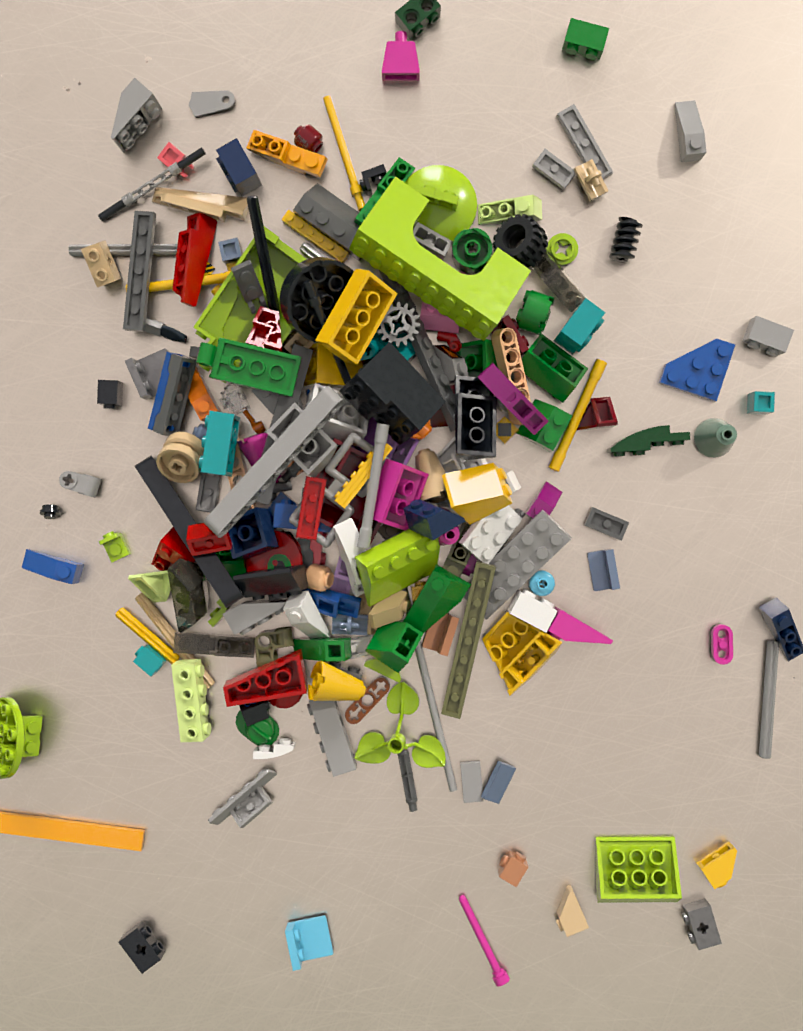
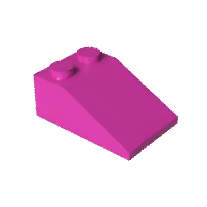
M555 606L554 609L557 610V613L546 632L547 634L558 640L612 644V639Z

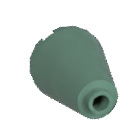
M718 418L703 421L694 432V443L698 451L707 457L713 458L721 457L728 453L737 438L736 429Z

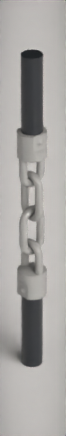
M201 147L178 163H173L168 169L152 180L146 182L132 193L129 192L121 197L120 201L98 214V217L101 221H104L124 207H129L142 195L147 194L165 180L173 176L175 177L184 168L206 155L205 150ZM159 178L162 179V180H160L159 182H157L156 184L154 183V181H156L157 179H159ZM149 185L150 188L143 192L142 189Z

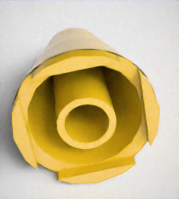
M318 661L314 665L310 678L313 679L312 685L308 684V698L310 700L358 701L365 695L366 687L363 681L324 661Z

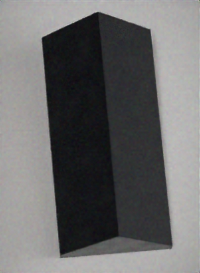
M455 375L456 455L468 460L495 458L497 397H494V394L478 377Z

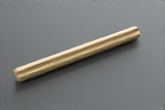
M143 593L137 595L135 598L137 603L181 659H196L152 601ZM205 670L203 680L207 689H209L215 682Z

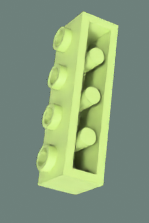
M201 659L178 660L171 665L180 742H203L211 733V724L208 722L209 705L206 703L205 697L207 687L203 680L205 669Z

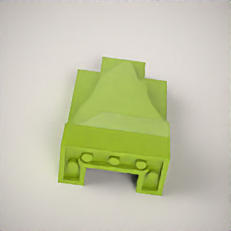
M264 226L280 307V291L286 276L297 264L306 260V258L282 242L279 236ZM253 238L236 265L248 260L251 261L268 307L255 239ZM232 270L193 327L197 330L195 334L204 340L208 337L210 339L208 344L218 346V338L245 343L253 328L252 321L261 306L258 298L252 300L256 313H251L242 297ZM280 308L281 341L283 344L292 328L285 321ZM236 360L234 366L240 367L241 361ZM199 365L208 372L210 369L212 370V367Z

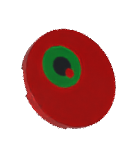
M275 531L279 547L246 559L247 572L301 565L303 563L301 547L288 533Z

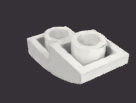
M280 738L279 741L276 740L273 748L266 744L259 745L253 751V759H268L284 755L294 749L296 742H292L289 738Z

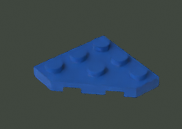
M715 339L665 364L659 384L716 402L735 344Z

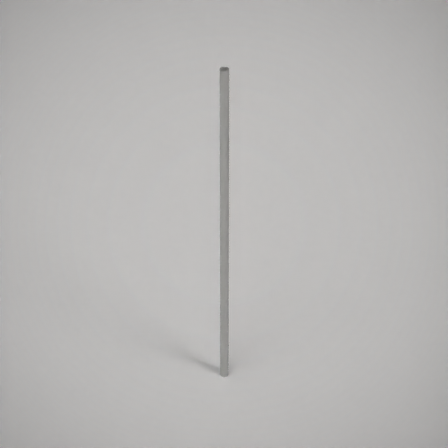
M406 587L402 591L408 592V588ZM420 640L415 653L436 738L440 741L445 751L446 763L444 770L449 790L453 792L457 790Z

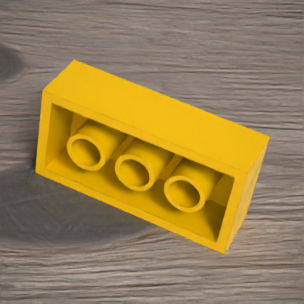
M355 269L315 341L344 362L358 365L398 293L369 270Z

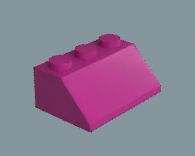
M386 458L380 474L373 520L405 531L408 530L409 527L403 508L410 505L412 501L420 499L429 474Z

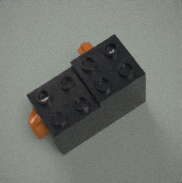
M391 342L381 349L339 390L345 400L350 402L367 421L373 417L377 423L389 425L388 434L399 445L409 438L418 440L425 438L432 431L430 419L446 403Z

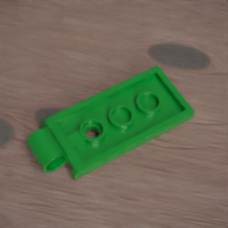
M218 338V346L201 342L196 363L212 367L209 378L293 398L302 357L225 338ZM236 360L241 361L240 367L234 366Z

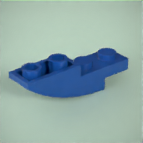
M308 588L302 590L309 591L321 614L334 618L338 614L358 618L362 598L328 589L322 592Z

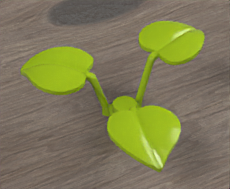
M397 683L390 690L387 697L389 712L392 714L400 713L395 734L391 736L389 741L385 742L384 737L377 732L366 733L359 742L355 754L356 760L364 763L378 764L386 761L390 757L391 752L398 754L402 752L403 748L408 749L409 747L416 746L412 750V758L417 765L424 768L445 766V751L438 739L430 735H423L418 743L406 744L405 736L400 733L403 714L411 715L419 706L417 693L407 683Z

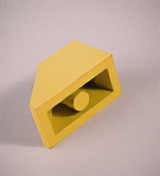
M730 842L697 862L702 873L714 889L725 886L732 878L737 850Z

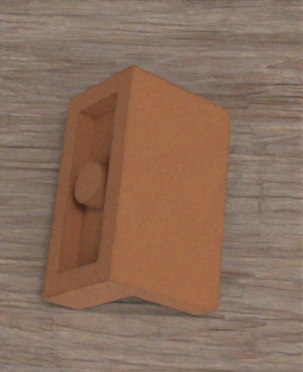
M448 613L426 631L422 647L448 656L459 618Z

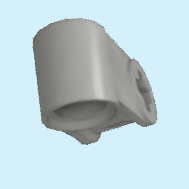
M66 471L60 475L59 482L65 489L96 498L101 479L86 474ZM72 478L74 479V482L70 483L67 481V479Z

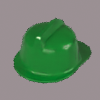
M241 710L238 712L235 722L237 729L252 743L258 746L262 744L272 745L277 740L279 726L272 717L269 716V718L247 727Z

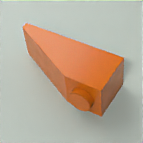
M196 366L188 398L200 420L205 422V417L209 415L210 411L221 412Z

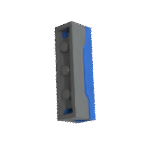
M166 352L148 429L165 436L179 432L196 367L195 359L182 354Z

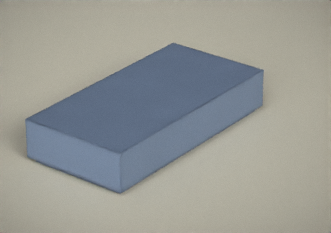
M498 761L481 797L499 804L516 768Z

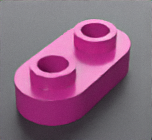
M718 624L711 631V656L715 662L722 665L730 663L733 659V632L730 627ZM719 631H723L724 635L722 637H718ZM723 650L724 655L719 657V651Z

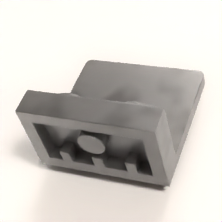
M164 348L139 360L133 358L125 360L140 398L148 400L156 396L166 352H168L167 349Z

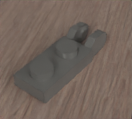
M248 260L232 267V273L251 313H256V308L252 303V300L256 298L259 299L262 307L268 308L251 261Z

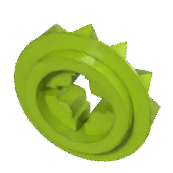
M566 233L554 235L549 240L546 249L548 258L554 264L562 266L571 263L578 254L577 241ZM558 245L562 247L568 246L565 251L566 255L562 252L556 254L559 249Z

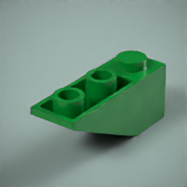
M351 638L293 639L294 651L301 649L303 659L346 661L352 657Z

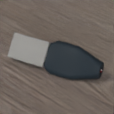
M146 318V332L163 336L172 341H186L187 335L166 326L165 323Z

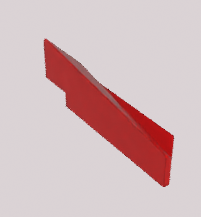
M201 212L187 216V230L179 232L172 288L176 294L180 295L181 303L191 307L197 305L217 226V220Z

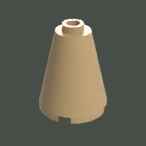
M429 448L418 451L419 454L415 456L416 469L429 474L420 500L429 501L433 504L448 500L442 475L446 474L435 451H430Z

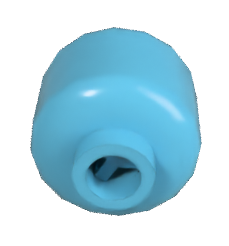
M538 570L528 580V587L535 595L547 596L554 590L555 580L549 572Z

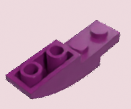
M493 362L478 376L486 387L533 435L549 422Z

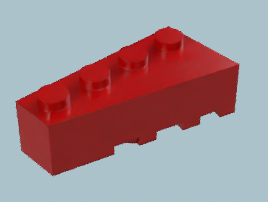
M299 649L227 680L223 687L226 706L230 707L307 694L308 682L302 650Z

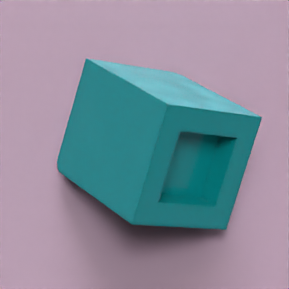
M754 391L747 395V414L766 415L773 413L775 392Z

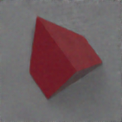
M591 398L576 431L610 428L618 425L611 398Z

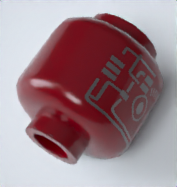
M311 124L300 125L295 130L294 144L297 147L314 153L319 152L323 146V136Z

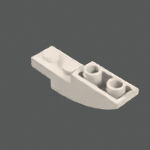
M349 518L333 526L340 557L346 565L352 593L358 597L364 594V589L355 556L365 552L366 549L357 547L359 532L353 519Z

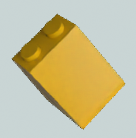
M319 343L313 344L309 348L313 350L304 386L313 387L317 383L326 387L342 388L345 384L332 352ZM365 360L359 361L358 365L345 362L351 378L358 373Z
M494 463L442 475L451 508L470 525L512 504L510 497L512 491L505 482L507 478L503 468H498Z

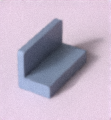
M605 549L588 552L587 558L593 590L620 589L614 550Z

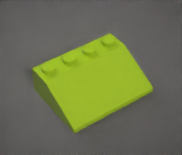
M408 529L355 556L368 606L371 607L429 576L435 565H438L440 551L438 538L431 540Z
M595 837L597 903L678 902L682 899L675 837Z

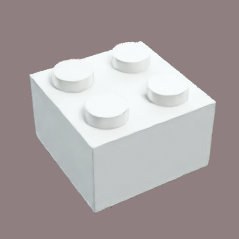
M523 589V591L517 590L507 611L513 616L547 632L557 613V610L553 608L554 604L542 597L540 601L535 599L537 595L526 589Z

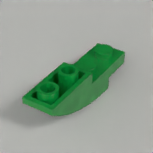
M399 157L380 181L377 190L356 216L354 222L360 226L395 176L406 183L415 171V167Z

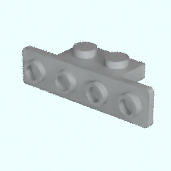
M271 769L260 771L256 779L245 784L241 792L230 797L226 805L212 813L213 816L208 819L209 823L219 825L228 816L232 815L238 826L244 828L273 803L263 786L277 775L276 772Z

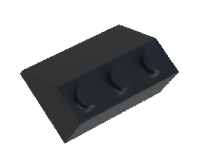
M305 564L251 571L233 576V581L245 598L252 597L253 600L265 599V595L270 594L271 598L282 597L283 593L290 592V596L302 594V590L308 588Z

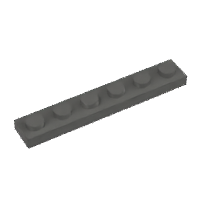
M134 212L123 329L125 331L145 332L156 224L155 212Z

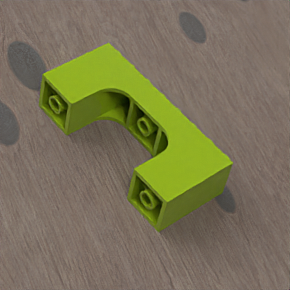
M395 176L358 228L349 250L357 257L370 263L373 268L382 271L389 279L401 284L408 292L420 297L424 303L436 308L440 314L449 317L458 326L471 332L474 337L484 341L498 325L531 270L498 247L481 272L475 275L462 274L422 247L416 241L413 234V228L430 200Z

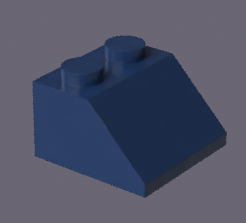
M420 499L412 501L410 505L403 508L409 529L431 540H435L465 522L463 517Z

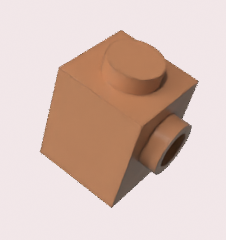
M509 851L507 856L504 855L500 860L498 874L501 879L517 887L528 869L526 857L519 852L513 853Z

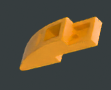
M253 130L246 147L247 150L283 167L304 175L308 173L319 178L328 160L326 156L291 145L286 140Z

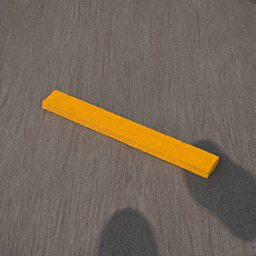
M0 811V833L134 851L143 850L145 830Z

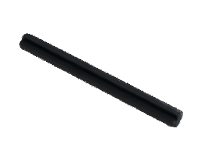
M257 196L247 197V204L268 308L278 311L280 314L259 200Z

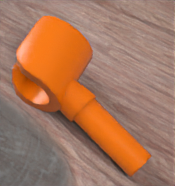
M247 410L243 411V414L250 421L252 429L257 434L266 431L262 421L255 422Z

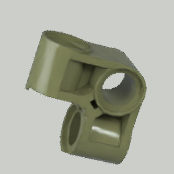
M292 627L264 630L256 636L257 667L278 659L276 649L289 646L294 647ZM261 636L268 637L270 641L268 645L260 642Z

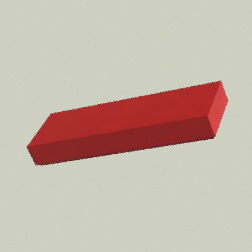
M306 476L296 538L317 540L327 479Z

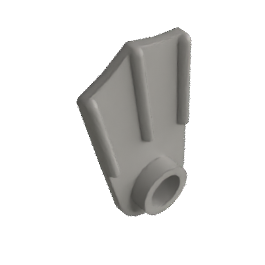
M230 91L192 92L189 107L194 116L199 117L231 108L235 103V97ZM225 98L230 99L228 103H223V100Z

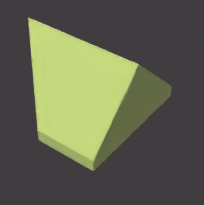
M178 569L129 575L128 579L153 603L165 602L169 597Z

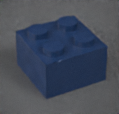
M237 138L216 149L219 155L216 160L235 193L239 191L243 197L262 186L255 169Z
M255 507L248 510L228 531L232 542V549L230 551L233 559L246 560L279 547L269 509Z

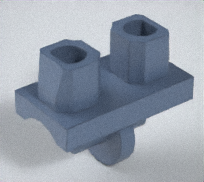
M338 614L336 618L332 617V634L368 635V615H359L358 618Z

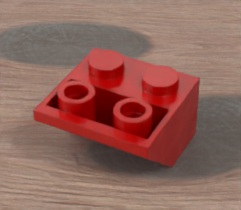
M174 527L160 540L151 563L160 571L178 569L174 580L185 585L198 565Z

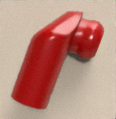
M438 331V341L447 342L449 349L453 352L461 350L462 343L457 334Z

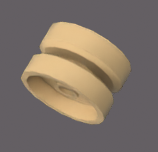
M176 432L168 436L156 459L157 468L162 475L177 483L194 481L201 470L199 468V459L204 453L202 441L195 435L187 432Z

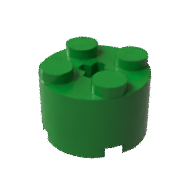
M479 228L462 230L453 241L452 259L455 265L463 272L471 274L480 272L492 255L491 239L485 231ZM476 249L475 253H469V250Z
M527 290L523 298V309L520 308L516 316L519 329L541 336L551 313L550 306H553L555 298L534 290Z

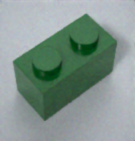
M571 18L562 50H566L567 53L573 55H584L591 60H600L609 28Z

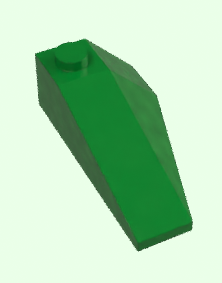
M436 564L403 622L409 623L422 633L426 632L462 601L471 584Z

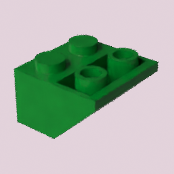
M393 622L377 628L365 652L399 673L408 664L424 633L407 622Z

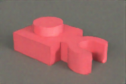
M168 142L157 158L169 167L173 163H178L184 159L186 155L172 143ZM189 165V167L194 170V165ZM183 169L180 174L183 177L188 178V175L184 172Z

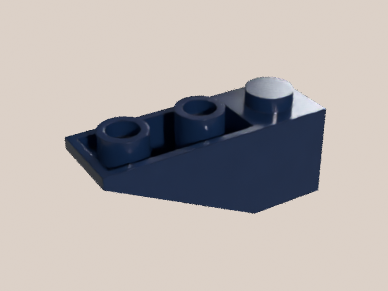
M777 597L760 606L764 621L775 640L779 642V647L786 660L789 662L803 654V644L789 608Z

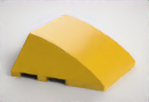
M509 612L482 638L492 661L496 663L500 671L501 679H504L508 687L509 696L530 680L558 651L563 643Z

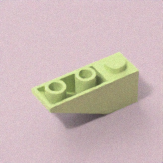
M535 195L478 204L479 225L501 224L503 221H508V218L511 216L514 218L516 214L521 216L526 214L535 221L542 220V200Z

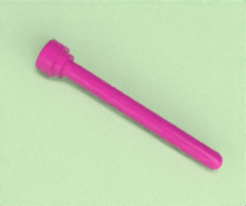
M464 895L459 896V902L493 970L492 979L497 987L505 985L510 980L507 971L500 968L467 898Z

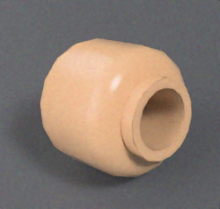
M311 564L306 569L308 589L322 592L333 585L334 574L328 566Z

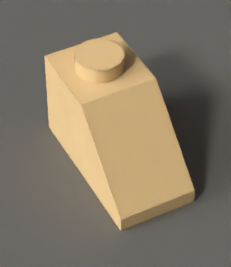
M401 590L376 603L369 613L371 628L375 629L401 620L411 606L408 592Z
M568 885L557 909L559 919L556 920L560 931H565L567 937L589 928L571 885Z

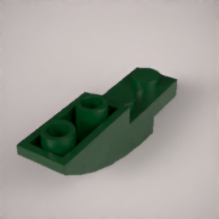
M670 425L648 428L619 440L607 449V453H613V457L625 456V452H633V456L645 455V451L651 450V443L652 447L665 446L664 442H672V446L684 445V441L691 440L690 432L670 433Z

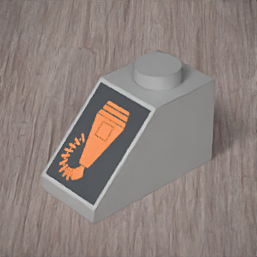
M445 344L433 345V349L440 359L441 367L448 377L449 384L455 383V375L468 376L467 365L462 356L451 351Z

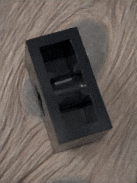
M143 921L123 934L118 942L141 974L159 962L165 954L163 944L155 939L151 928L145 925Z

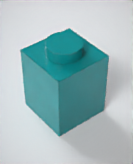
M147 645L145 647L141 646L134 654L137 657L133 662L152 677L167 660L150 645Z

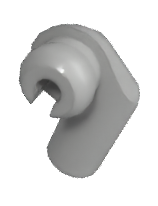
M290 480L275 484L271 501H274L277 497L276 493L292 490Z

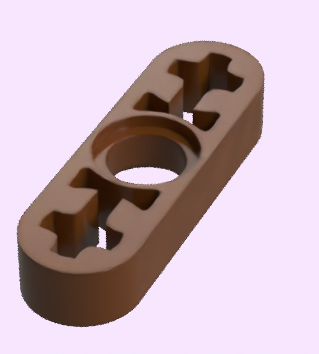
M379 676L375 678L366 688L365 695H370L373 698L371 705H364L361 697L358 701H353L346 709L345 718L350 724L359 723L387 694L390 689V682L386 677ZM384 681L386 689H380L377 692V695H379L377 698L369 689L372 688L374 691L378 686L377 682L382 683ZM358 702L360 707L365 709L366 711L363 712V710L361 709L357 714L359 718H350L351 713L349 711H356V709L359 707L358 705H356V703Z

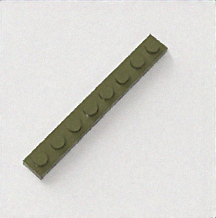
M476 562L443 703L442 715L461 718L494 579L495 565Z

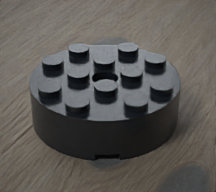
M325 257L309 258L297 264L286 276L280 291V308L287 324L296 333L310 341L316 342L315 339L322 327L314 308L309 304V296L303 282L311 279L316 293L322 299L325 297L322 308L326 318H328L354 271L341 262Z

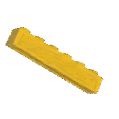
M290 210L281 219L284 224L336 261L344 264L349 257L348 251Z
M387 443L384 449L383 460L393 449ZM372 451L366 456L367 460L360 463L358 466L359 470L351 474V480L343 484V490L335 494L334 501L343 509L346 508L369 479L373 458Z

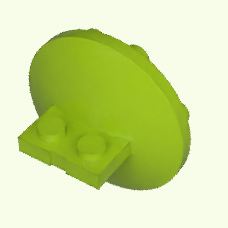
M431 165L419 169L408 178L406 184L430 200L418 221L420 224L451 241H454L457 234L462 230L470 229L477 212V197L472 184L465 175L449 166Z
M10 697L0 698V779L11 778L18 770L22 757L39 756L40 748L39 738L43 717L40 715L22 716L18 704Z

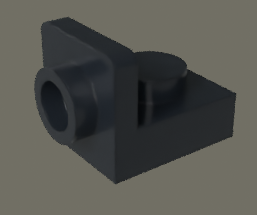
M384 164L361 172L362 179L359 181L362 190H367L368 196L372 195L370 183H380L387 174Z

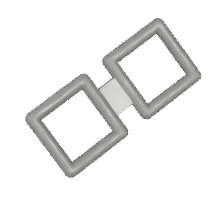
M353 432L348 435L325 467V472L333 477L334 481L328 489L325 487L324 497L344 510V513L335 525L349 519L354 513V508L348 504L343 509L334 501L335 494L343 490L342 486L346 481H350V479L335 469L353 443L368 453L374 451V447ZM369 479L356 495L361 498L367 495ZM301 502L289 518V522L295 527L298 526ZM331 529L326 538L318 533L316 542L328 548L336 538L334 529Z

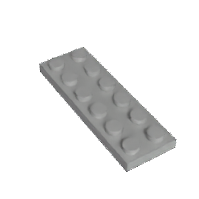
M543 509L489 563L495 565L496 570L484 617L486 620L571 540L572 537ZM470 587L464 596L466 600H468Z

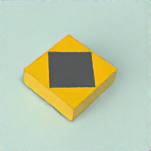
M505 416L496 424V436L504 444L519 431Z

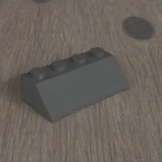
M317 183L304 193L293 209L294 214L360 261L362 258L357 257L349 250L354 236L360 227L354 222L359 212Z

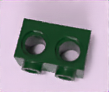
M409 0L395 12V22L403 31L407 32L409 39L414 36L417 37L428 24H434L440 18L441 5L437 0ZM430 7L431 10L424 11L422 8ZM414 19L416 22L410 24L407 20Z

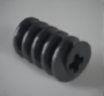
M619 217L620 222L616 226L618 230L615 231L616 238L613 239L614 245L611 247L613 253L609 255V258L617 262H628L629 259L635 258V255L630 252L637 251V248L632 246V244L639 243V240L634 238V236L641 235V232L637 231L636 228H642L643 225L635 219Z

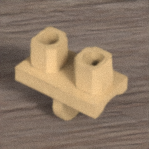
M593 159L573 169L589 201L609 191L601 177L602 173L597 169Z

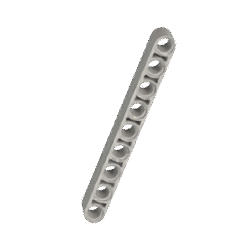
M330 386L322 389L206 517L204 524L218 538L223 537L344 404V399Z

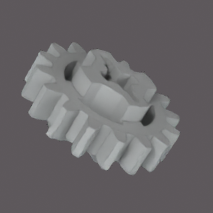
M397 302L396 307H393L391 304L390 309L379 326L381 329L377 331L378 335H384L382 341L384 342L388 339V343H396L397 348H399L400 343H403L406 347L407 340L414 342L413 334L419 335L415 328L420 327V323L415 322L419 319V315L413 316L415 309L408 310L407 303L404 307H401L400 302ZM394 312H399L398 315H395L393 317L389 316ZM407 315L412 321V326L407 324L405 320ZM402 319L403 328L399 327L395 332V325L393 323H398ZM385 324L391 328L390 335L385 330ZM400 334H408L403 338H398V335Z

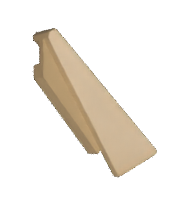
M157 187L152 198L153 203L192 214L201 212L224 223L227 215L246 220L249 210L247 197Z

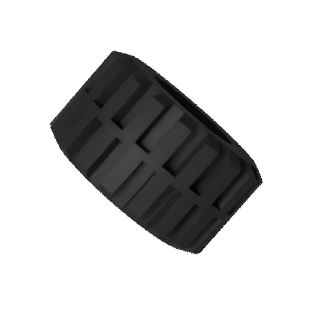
M516 214L514 218L511 216L508 218V221L501 223L502 226L497 228V234L493 237V240H495L492 243L494 252L498 247L528 269L530 266L534 267L537 261L540 262L542 260L541 256L545 255L547 251L545 247H548V242L546 241L548 236L545 230L532 217L526 214L522 216ZM522 239H524L523 242H522L518 247H516L517 244H518Z

